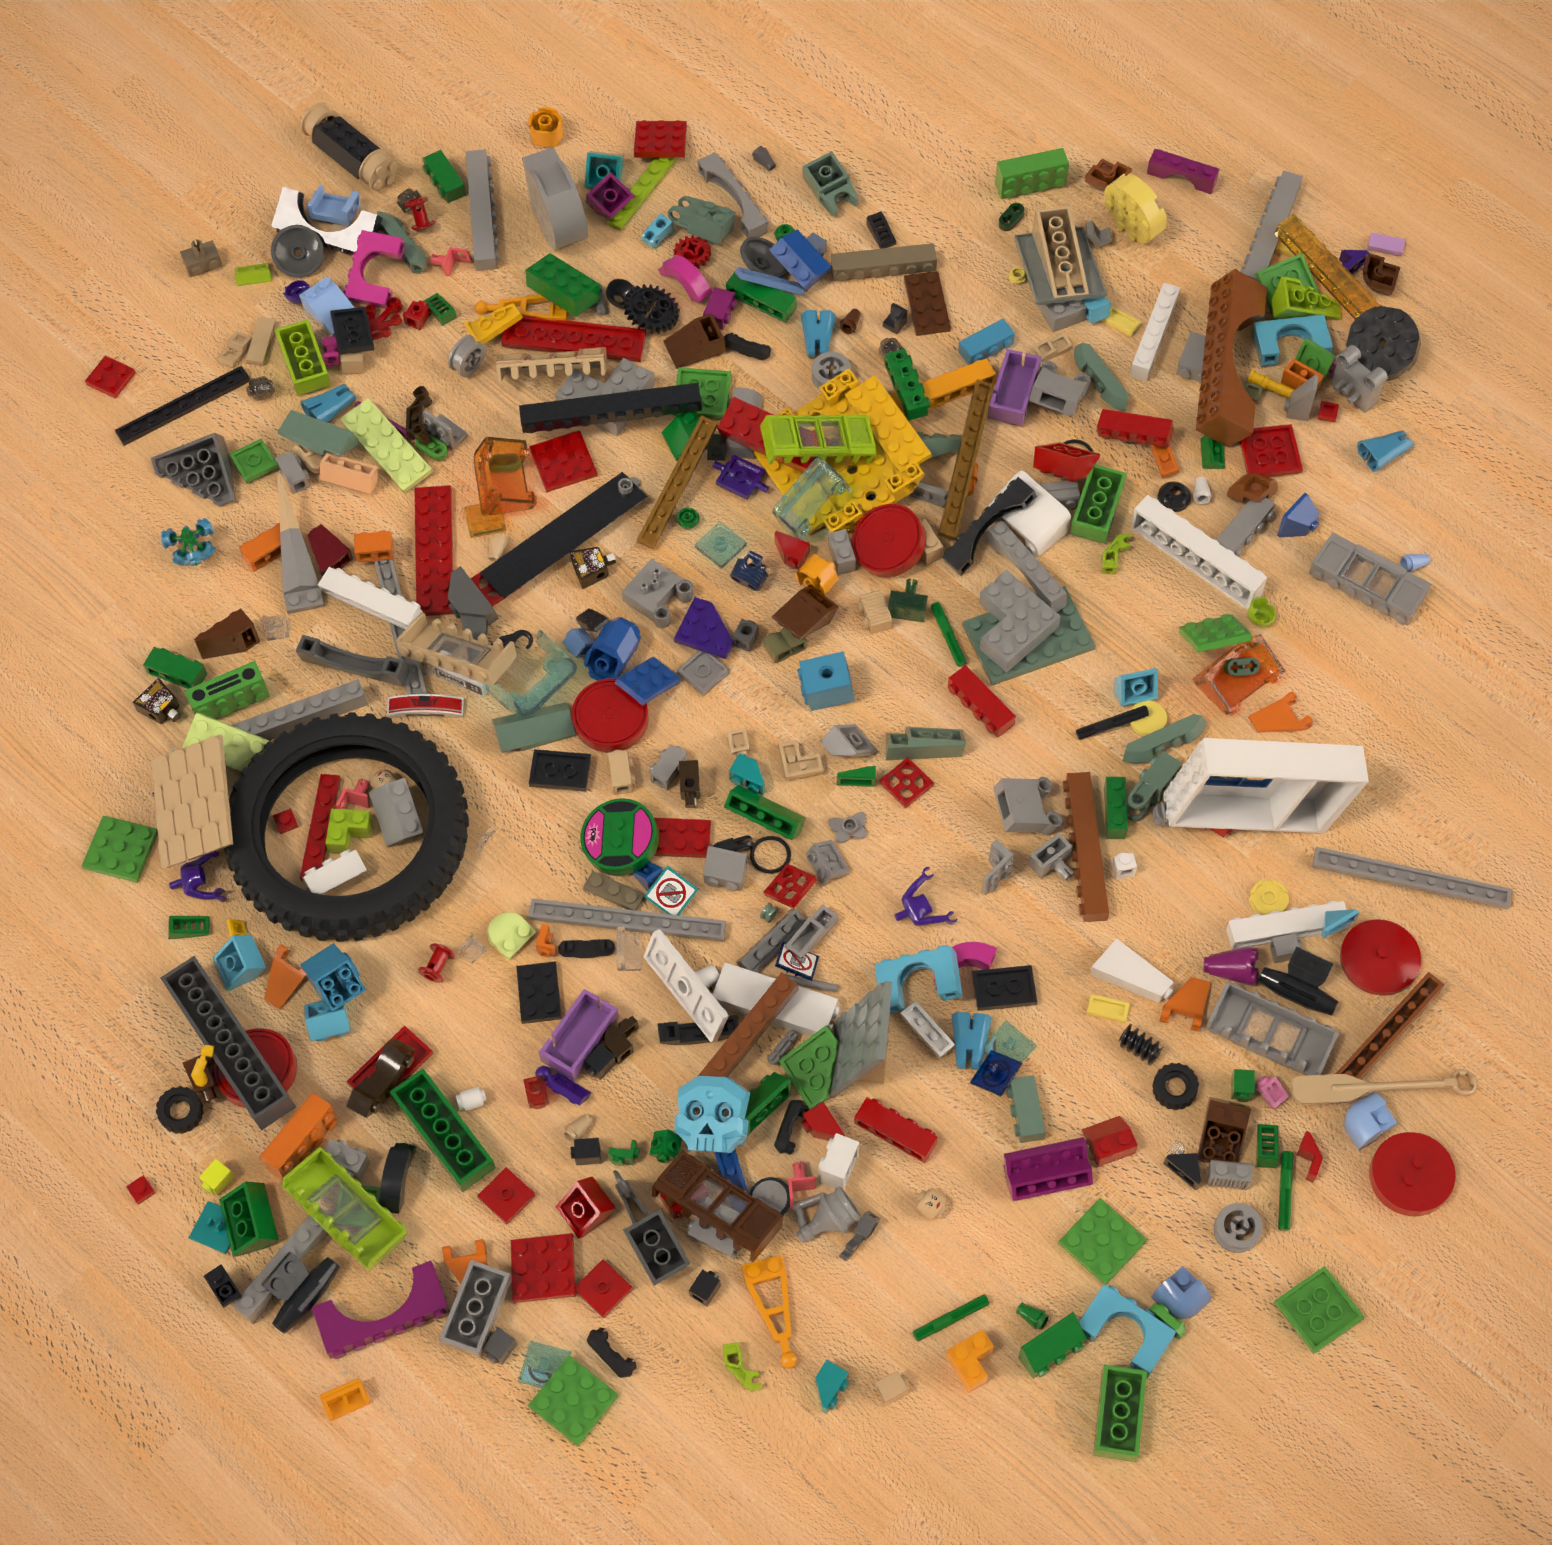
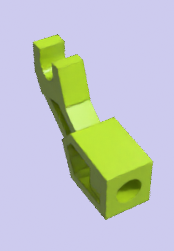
M1121 533L1117 535L1108 548L1103 551L1101 558L1102 574H1116L1118 553L1130 550L1131 543H1125L1124 541H1130L1131 534Z
M739 1343L724 1344L725 1368L744 1386V1389L751 1392L762 1390L761 1383L754 1384L752 1382L754 1378H760L759 1372L746 1371L743 1367ZM738 1356V1364L729 1363L727 1358Z

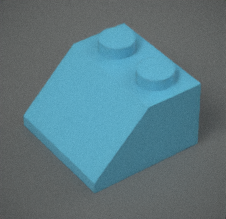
M1154 668L1115 677L1114 692L1120 705L1125 706L1158 699V669Z
M233 935L213 957V961L227 991L255 980L266 969L252 935Z
M322 1000L304 1005L305 1022L311 1041H323L327 1037L334 1035L342 1036L350 1031V1022L345 1004L333 1012Z

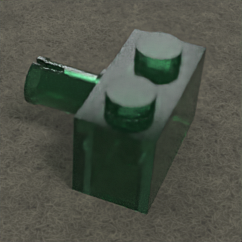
M907 579L905 592L891 590L888 610L892 618L924 623L928 595L916 594L917 580L913 579L911 586V579Z

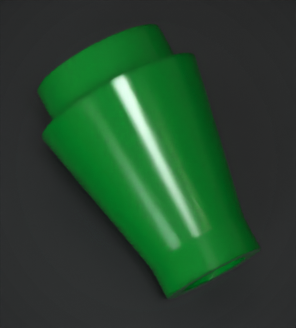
M1023 1302L1016 1310V1313L1034 1329L1042 1330L1049 1319V1315L1046 1314L1045 1310Z

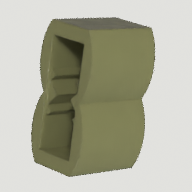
M783 627L780 632L770 633L765 637L764 648L774 663H778L791 655L807 648V639L804 637L799 640Z

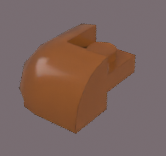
M1101 159L1085 175V182L1099 190L1105 191V188L1122 174H1125V176L1130 174L1132 168L1118 161L1114 165Z
M1248 473L1239 478L1228 489L1227 497L1242 503L1246 499L1259 503L1265 497L1270 499L1278 491V483L1267 476Z

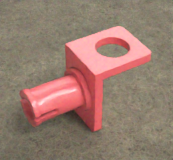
M449 247L445 256L432 254L430 257L431 265L442 266L446 276L450 275L456 261H472L467 249ZM458 253H462L466 257H461L458 255Z
M361 778L358 780L354 790L344 788L335 805L336 809H344L347 802L369 808V796L365 793L370 783L364 779L362 784L363 779Z
M798 1161L793 1163L794 1178H788L790 1209H793V1191L816 1189V1177L806 1176V1164L800 1161V1169Z

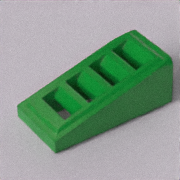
M438 293L424 300L429 306V311L442 326L457 318L455 309Z
M867 766L837 773L838 786H875L876 766Z
M169 916L168 939L209 936V916ZM203 922V930H199V923ZM192 923H195V930H191ZM183 924H187V929H183Z
M1258 1124L1256 1166L1277 1168L1279 1161L1278 1125ZM1262 1133L1273 1134V1136L1262 1135Z

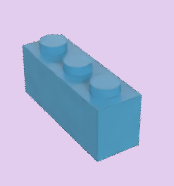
M1001 319L961 340L958 353L968 365L973 364L977 360L994 356L1004 348L1011 347L1014 344L1015 332L1004 319Z

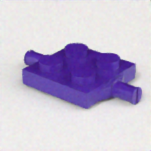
M733 455L731 460L725 465L716 460L712 465V468L721 471L720 476L716 480V485L746 500L749 499L756 489L765 493L769 490V486L761 483V479L766 474L765 469L736 455Z

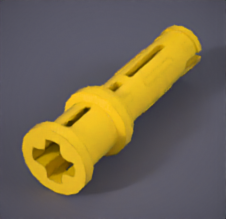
M1252 369L1247 379L1248 382L1264 387L1263 390H1270L1288 399L1295 390L1270 379L1269 375L1264 376L1255 372V369Z

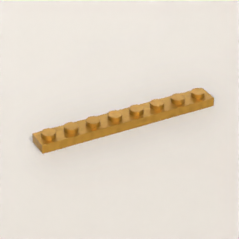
M701 415L637 538L638 543L654 550L718 426L717 422Z

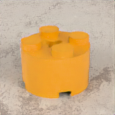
M551 107L538 108L539 111L535 113L533 111L528 118L532 143L542 147L558 146L564 135L561 115Z
M812 554L795 574L800 586L804 584L807 587L811 584L824 595L839 580L834 570L836 568L834 563L829 560H823L817 554Z

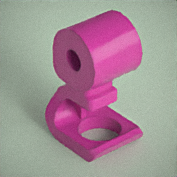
M335 336L322 337L324 349L322 356L325 366H340L341 362Z

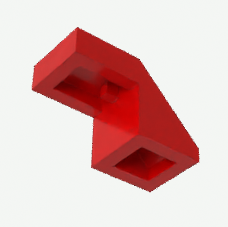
M1306 1131L1297 1156L1312 1161L1305 1180L1313 1183L1317 1177L1323 1157L1311 1133Z

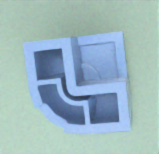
M1375 1092L1350 1106L1344 1117V1128L1358 1150L1375 1142L1379 1135L1397 1124L1386 1108L1387 1103Z

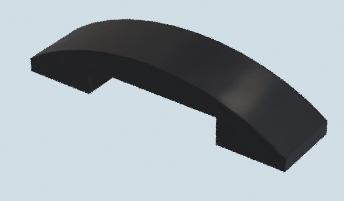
M737 1015L728 1017L718 1041L728 1039L738 1027ZM677 1021L657 1023L660 1044L692 1045L710 1042L696 1023L678 1024Z

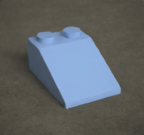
M325 277L299 295L304 310L332 336L335 335L330 311L355 308L329 277Z

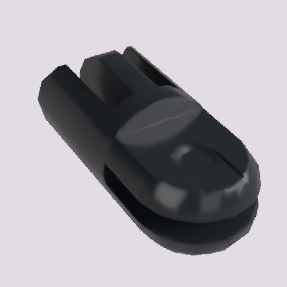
M746 835L736 839L732 837L717 842L713 847L741 853L751 849L754 846V842H749L752 840V837Z

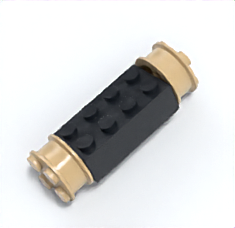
M317 103L304 111V117L301 121L302 133L311 136L314 145L355 178L368 182L373 190H381L387 184L391 185L394 182L398 169L397 160L393 157H388L386 151L380 149L340 117L336 111L330 110L326 103Z

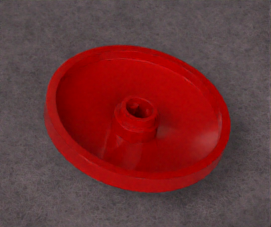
M1373 919L1359 923L1347 933L1340 949V962L1345 975L1356 987L1373 995L1388 996L1402 992L1413 983L1421 967V952L1416 940L1405 928L1388 920Z

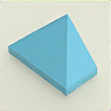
M1357 909L1325 911L1321 937L1325 939L1356 921L1359 911Z

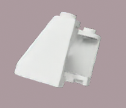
M1020 470L998 494L1003 493L1012 480L1020 477L1035 491L1037 497L1024 510L1006 514L1001 518L1025 538V547L1038 558L1069 532L1071 515L1059 501L1027 473ZM995 496L994 499L987 505V507H988V506L990 507V506L994 503V500H995L996 496Z

